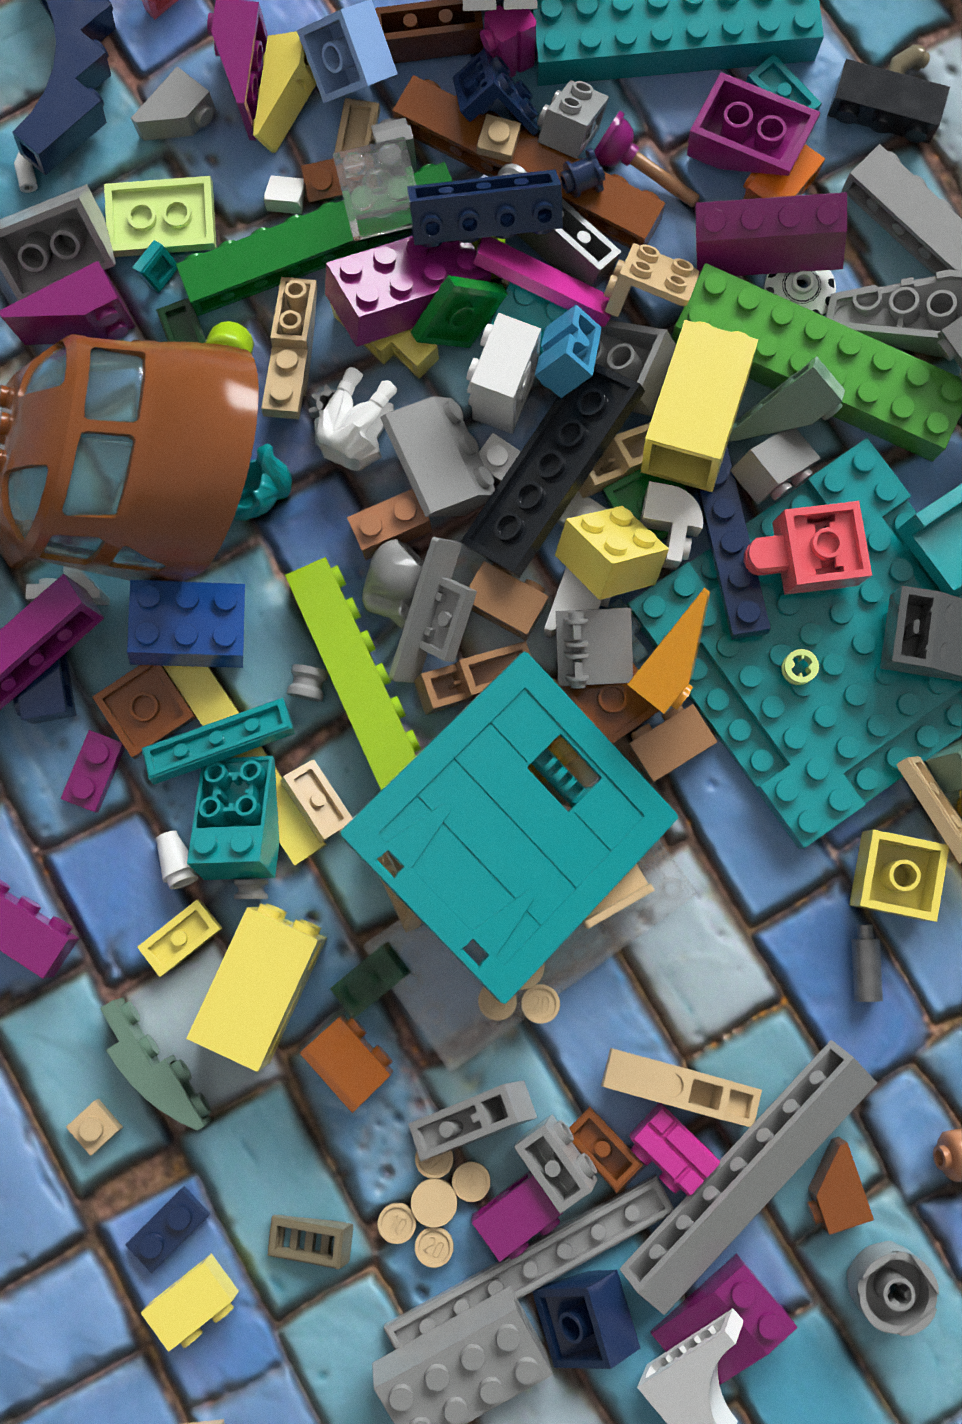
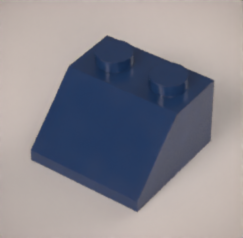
M618 1270L587 1271L547 1283L532 1291L554 1368L612 1369L641 1349Z

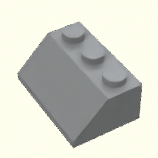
M87 184L0 219V270L18 301L96 261L100 263L104 270L116 264L105 218Z
M432 396L385 413L380 417L425 517L466 516L485 504L495 491L493 476L489 469L484 466L478 453L477 441L468 432L463 421L462 409L453 398Z

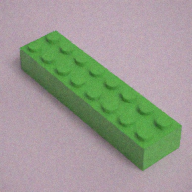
M705 263L696 281L688 305L684 306L673 330L672 339L675 344H677L684 320L706 322L714 328L729 332L739 331L747 334L749 337L759 339L749 379L773 390L817 356L845 389L843 400L840 402L842 407L833 417L932 462L946 449L962 414V381L958 376Z

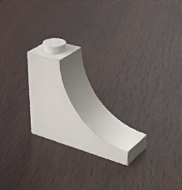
M733 1308L646 1365L637 1388L667 1424L738 1423L724 1400L718 1380V1361L728 1349L736 1344L743 1324L742 1318Z

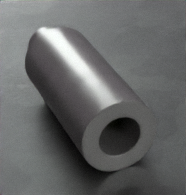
M857 925L858 939H851L854 1001L880 1002L883 1001L880 939H873V925Z

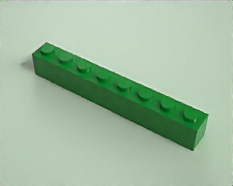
M445 161L437 165L427 164L416 173L405 177H393L387 180L384 185L374 189L359 190L352 194L350 198L337 203H325L316 211L308 214L293 215L287 218L284 223L274 227L259 228L253 231L250 236L240 240L225 241L216 249L203 254L194 253L187 256L184 261L177 263L176 266L197 316L280 285L281 277L300 278L326 268L327 262L392 243L412 235L407 186L453 181Z

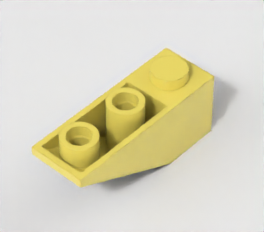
M297 31L269 35L267 37L266 51L263 55L261 84L258 88L256 117L253 121V136L271 153L277 152L316 86V81Z

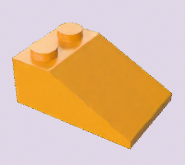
M706 588L701 591L627 684L663 714H665L670 706L677 710L693 688L689 682L694 672L711 593Z

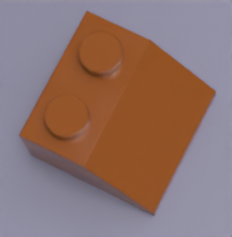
M342 1014L308 1044L300 1054L353 1113L391 1076L393 1070L389 1065L393 1061L379 1045L373 1048L364 1038L367 1031L356 1018L351 1016L347 1019Z

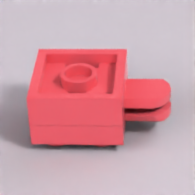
M859 501L785 509L772 522L774 536L756 538L747 546L744 552V563L750 573L754 575L781 573L784 595L854 587L872 576Z

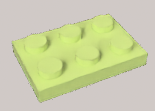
M211 176L104 184L106 226L114 257L142 255L153 240L161 243L169 253L213 250L217 248L214 193Z

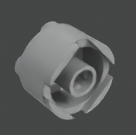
M892 1241L872 1244L855 1257L847 1270L849 1292L854 1304L874 1327L885 1333L910 1336L922 1331L931 1323L937 1311L935 1307L937 1294L939 1295V1286L933 1272L923 1261L907 1248ZM892 1284L896 1288L894 1293H890L889 1289Z

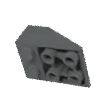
M901 586L893 592L889 598L880 669L962 682V598L940 591Z

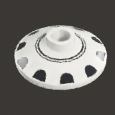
M830 270L767 274L764 289L820 315H825L830 296L836 293V284ZM797 280H803L807 282L808 287H799L797 285Z

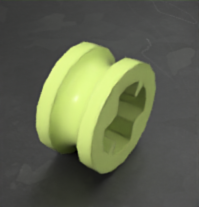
M797 649L783 660L781 666L782 674L789 683L804 685L817 675L819 662L811 651ZM798 658V662L804 659L809 666L805 668L806 677H802V673L796 676L791 669L795 666L792 659Z

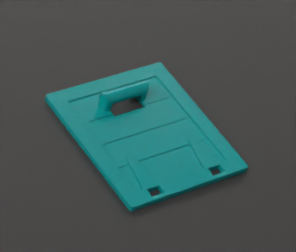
M523 652L340 830L339 835L498 1002L505 1004L678 819V814L530 654ZM559 735L599 776L600 779L592 788L584 787L547 748ZM530 764L538 770L572 807L569 811L527 768ZM386 851L402 866L395 874V877L377 860ZM471 940L487 955L479 965L462 949Z

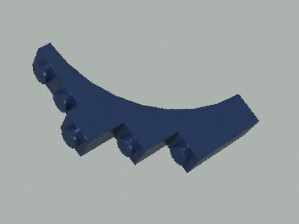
M39 0L54 25L56 47L53 69L45 91L32 112L12 133L20 154L45 176L107 123L103 110V99L95 89L111 76L108 63L109 55L105 47L100 43L116 29L112 13L113 6L109 0Z

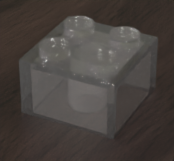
M405 137L332 153L353 241L411 228L407 186L417 184Z

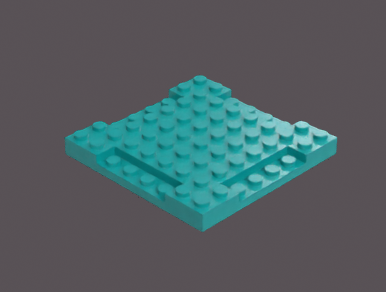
M868 438L809 477L804 484L746 523L751 543L756 538L774 536L772 522L785 509L859 501L872 576L860 585L784 595L781 573L758 575L771 628L769 634L731 640L711 549H708L628 602L626 608H631V618L655 650L701 591L706 588L711 592L694 672L689 682L693 688L688 697L798 849L809 846L864 807L865 803L901 779L903 775L896 766L897 763L907 757L915 756L921 757L923 762H925L962 735V682L880 669L890 595L901 586L942 591L896 531L917 512L908 501L911 497L910 493ZM797 649L811 651L819 662L817 675L804 685L789 683L784 678L781 670L783 660ZM798 658L792 659L795 663V666L791 669L796 676L802 673V677H806L805 668L809 666L804 659L798 662Z

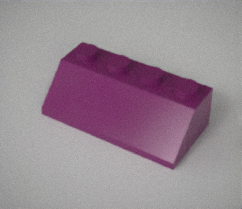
M847 192L695 203L696 261L699 275L705 263L734 276L843 269L847 236Z

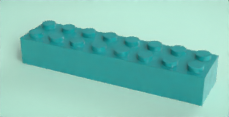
M537 0V9H531L536 19L535 66L537 86L567 84L570 80L589 82L753 67L761 65L773 54L784 64L815 61L824 38L819 0Z

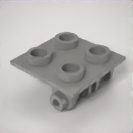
M631 608L555 611L558 686L586 688V685L630 682L633 678Z

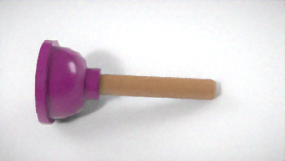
M619 111L594 150L599 164L605 167L616 166L619 162L627 167L630 164L685 204L694 207L695 203L699 201V194L638 152L639 147L633 143V129L629 122L623 118L625 114Z

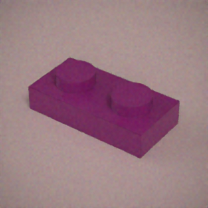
M89 730L60 799L99 813L125 750L122 742Z

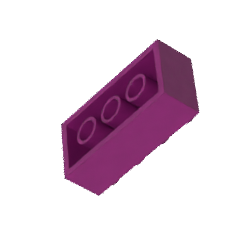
M413 236L327 262L325 295L354 344L358 347L413 329L422 312L427 308L448 275L490 282L492 274L473 264L476 249L472 243H463L457 240L443 242L436 247L414 245Z

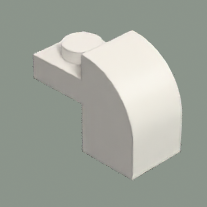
M649 481L645 492L640 522L646 528L668 532L666 546L669 548L662 568L676 570L682 560H688L692 538H687L686 535L698 537L703 528L702 511L694 497L682 488Z

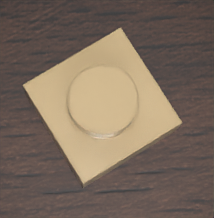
M486 114L477 144V154L512 163L521 133V123Z
M97 1099L69 1123L66 1128L87 1153L92 1156L118 1133L123 1126L100 1099Z

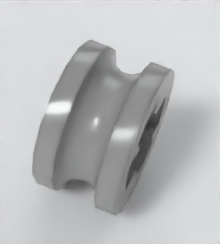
M234 880V885L238 887V892L234 894V899H268V894L264 891V887L268 885V880Z

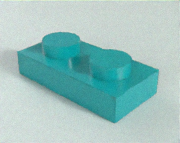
M775 54L771 55L747 76V83L819 111L822 103Z

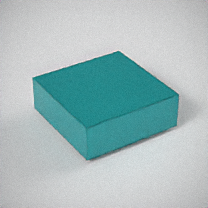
M153 240L132 268L151 290L159 293L176 272L177 262L161 243Z

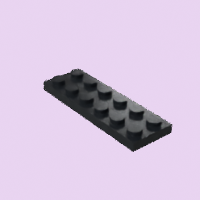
M595 363L592 377L564 397H557L460 542L470 550L520 578L645 393L642 385Z

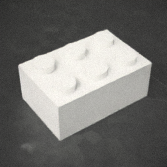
M498 313L494 325H486L480 342V346L484 347L480 359L473 358L466 377L470 381L467 393H470L468 405L472 406V419L513 434L535 379L534 375L540 355L541 328Z

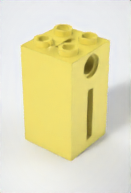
M684 320L645 437L641 466L642 473L713 492L747 385L759 339L749 337L747 334L739 331L729 332L714 328L706 322Z
M260 903L259 907L246 908L186 1038L256 1072L270 1064L327 940V937L319 934L321 927L303 919H295V922L285 919L286 911L268 903L266 905Z

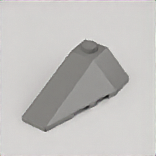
M949 269L936 272V276L917 280L910 277L901 279V283L883 287L871 285L833 293L830 296L826 317L889 346L931 356L944 357L937 346V342L940 341L937 333L962 316V270Z

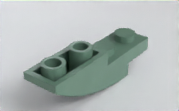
M119 998L101 1007L103 1015L119 1041L106 1049V1051L128 1082L147 1101L179 1123L198 1131L212 1120L208 1115L211 1113L209 1103L202 1093L196 1094L189 1080L192 1079L187 1065L181 1059L177 1061L174 1055L165 1058L161 1062L157 1057L160 1053L154 1039L149 1034L144 1035L137 1023L140 1021V1015L135 1006L130 1001L125 1002L124 998Z

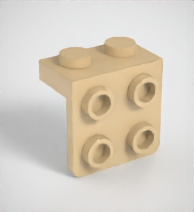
M633 243L626 260H618L613 275L610 277L603 295L610 298L605 312L619 317L632 286L677 305L687 306L699 276V271L687 260L680 258L672 259L660 254L656 248L650 245Z

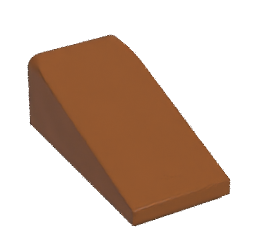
M591 1107L569 1127L574 1137L572 1143L581 1154L585 1153L590 1157L597 1172L616 1193H621L646 1167L631 1151V1148Z

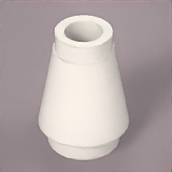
M177 831L165 832L156 837L163 882L168 883L170 889H179L198 880L197 873L187 864L189 851Z

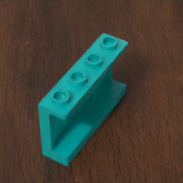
M961 484L916 513L896 529L943 593L956 597L962 595Z

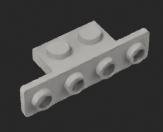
M437 537L431 539L393 659L389 679L395 682L414 683V680L422 672L427 653L443 661L455 662L477 594L476 590L451 579L461 550V543Z

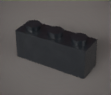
M846 59L838 77L827 116L836 118L845 124L854 123L869 127L878 133H891L905 137L911 142L929 144L940 126L950 87Z

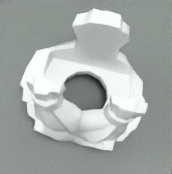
M349 367L346 369L343 379L340 380L337 390L324 410H319L320 416L314 421L315 445H318L324 458L350 470L361 471L371 463L382 458L377 439L385 427L380 417L385 413L394 411V405L388 401L396 394L397 388L391 381H381L377 391L368 402L359 403L353 407L351 396L356 385L362 380L363 374L358 369Z

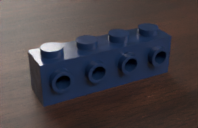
M556 169L407 186L414 245L436 247L443 242L457 240L463 243H472L483 237L495 236L507 239L514 237L517 233L547 234L553 229L563 228L562 185Z

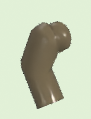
M912 45L891 59L888 70L905 74L910 68L919 71L928 65L930 55L925 51L924 46Z

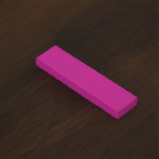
M492 237L481 238L474 257V265L567 310L577 305L597 324L603 327L606 326L611 314L605 312L610 298L603 296L604 292Z

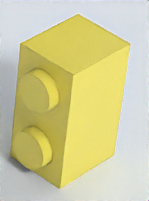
M211 1253L149 1302L141 1314L168 1352L179 1343L183 1348H186L203 1333L200 1327L211 1318L214 1323H217L234 1308L231 1302L239 1290Z

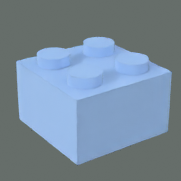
M372 0L343 8L297 30L323 103L398 74Z

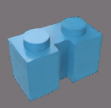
M574 305L545 327L541 344L543 353L538 358L534 376L539 379L543 386L551 389L560 398L593 376L602 327L580 307Z

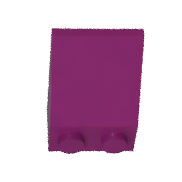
M216 0L214 13L210 12L208 14V35L213 36L215 55L220 57L249 140L256 141V138L253 136V121L256 117L258 88L261 84L263 55L266 51L268 37L259 2Z
M720 72L690 129L686 156L717 169L789 176L820 116V112Z
M98 261L0 310L1 318L24 345L55 344L71 334L84 335L90 338L117 340L124 337L128 330L136 327L116 288Z
M736 1253L658 1323L650 1333L661 1347L668 1351L733 1308L742 1318L743 1324L736 1344L728 1349L718 1361L719 1385L771 1353L798 1327L780 1303Z

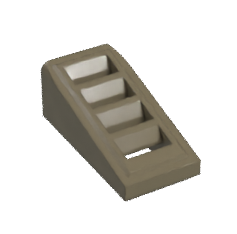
M273 1215L271 1218L267 1256L341 1269L350 1261L354 1226L351 1223L333 1220ZM286 1228H291L289 1247H284ZM301 1230L306 1231L304 1249L299 1248ZM317 1233L322 1234L320 1251L315 1250ZM334 1236V1248L333 1252H331L332 1238Z

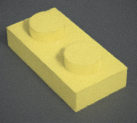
M197 899L137 948L158 976L162 977L223 928L203 902Z

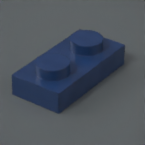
M183 1186L125 1245L152 1273L210 1213Z

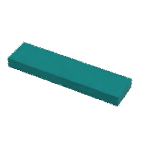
M280 698L143 747L142 752L148 778L155 785L294 735L295 731L284 698Z

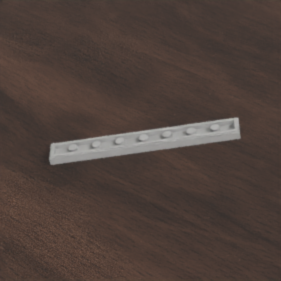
M655 1174L530 1243L529 1247L515 1259L511 1260L507 1256L501 1262L497 1261L385 1323L384 1330L394 1350L509 1286H511L517 1299H520L670 1215L674 1208Z

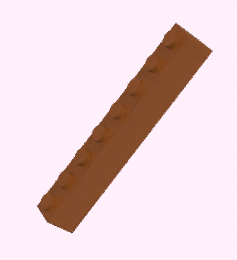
M415 75L411 77L392 110L393 118L401 119L406 117L407 124L411 126L414 139L489 177L497 176L499 170L505 164H509V162L477 154V144L486 114L502 117L493 111H488L483 115H478L469 122L460 112L457 95L454 96L442 90L437 83L430 79L422 80ZM521 126V133L512 163L521 166L527 173L556 169L559 177V173L563 171L564 162L574 163L584 158L576 159L539 143V138L533 136L525 127ZM604 172V190L597 193L593 187L581 192L579 198H575L572 193L566 194L562 187V198L604 236L630 249L633 243L648 245L662 220L665 202L661 201L651 191H641L635 188L626 179L617 174L610 175Z

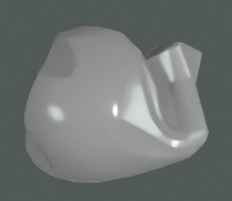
M394 539L388 540L378 547L371 558L362 594V602L368 612L390 618L401 629L404 628L415 588L424 565V561L406 543Z

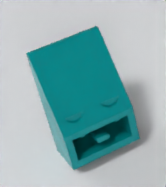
M273 756L227 758L202 767L187 864L204 880L275 878L280 843L275 758Z

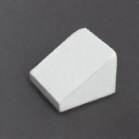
M271 175L264 194V203L267 211L302 214L306 188L304 179Z

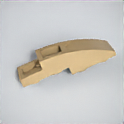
M281 277L270 336L272 349L261 406L263 416L299 420L303 396H306L315 326L317 280Z
M613 1048L609 1050L601 1086L747 1127H751L755 1123L762 1090Z

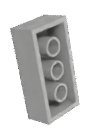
M511 1286L372 1363L374 1390L394 1424H467L553 1375L546 1349Z

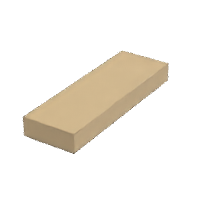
M921 757L905 758L897 763L896 766L955 858L961 864L962 820Z

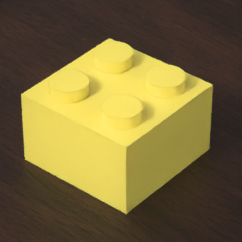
M619 506L566 519L555 556L599 600L655 585L669 548L634 517L630 510L624 506Z
M878 830L863 831L849 906L921 921L937 922L949 853L948 845Z

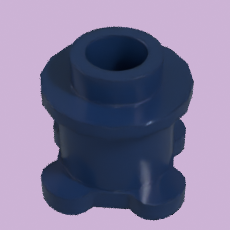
M592 148L585 150L586 158L574 163L564 162L563 171L559 173V177L566 194L572 193L575 198H579L581 192L593 187L597 193L604 190L603 181H605V174Z

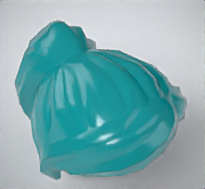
M270 444L260 446L256 450V460L250 461L243 492L233 518L235 521H247L267 513L277 500L287 498L292 490V475L287 465L273 455V447Z

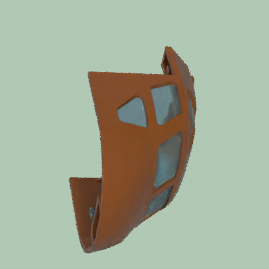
M71 334L32 359L10 378L6 386L0 385V407L2 408L0 412V554L8 566L20 569L34 559L128 581L182 582L203 572L215 558L230 529L250 465L259 400L258 373L252 354L246 349L220 344L157 342L149 340L121 341Z

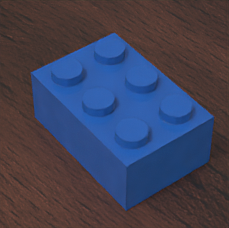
M130 580L127 654L130 665L243 668L245 584Z

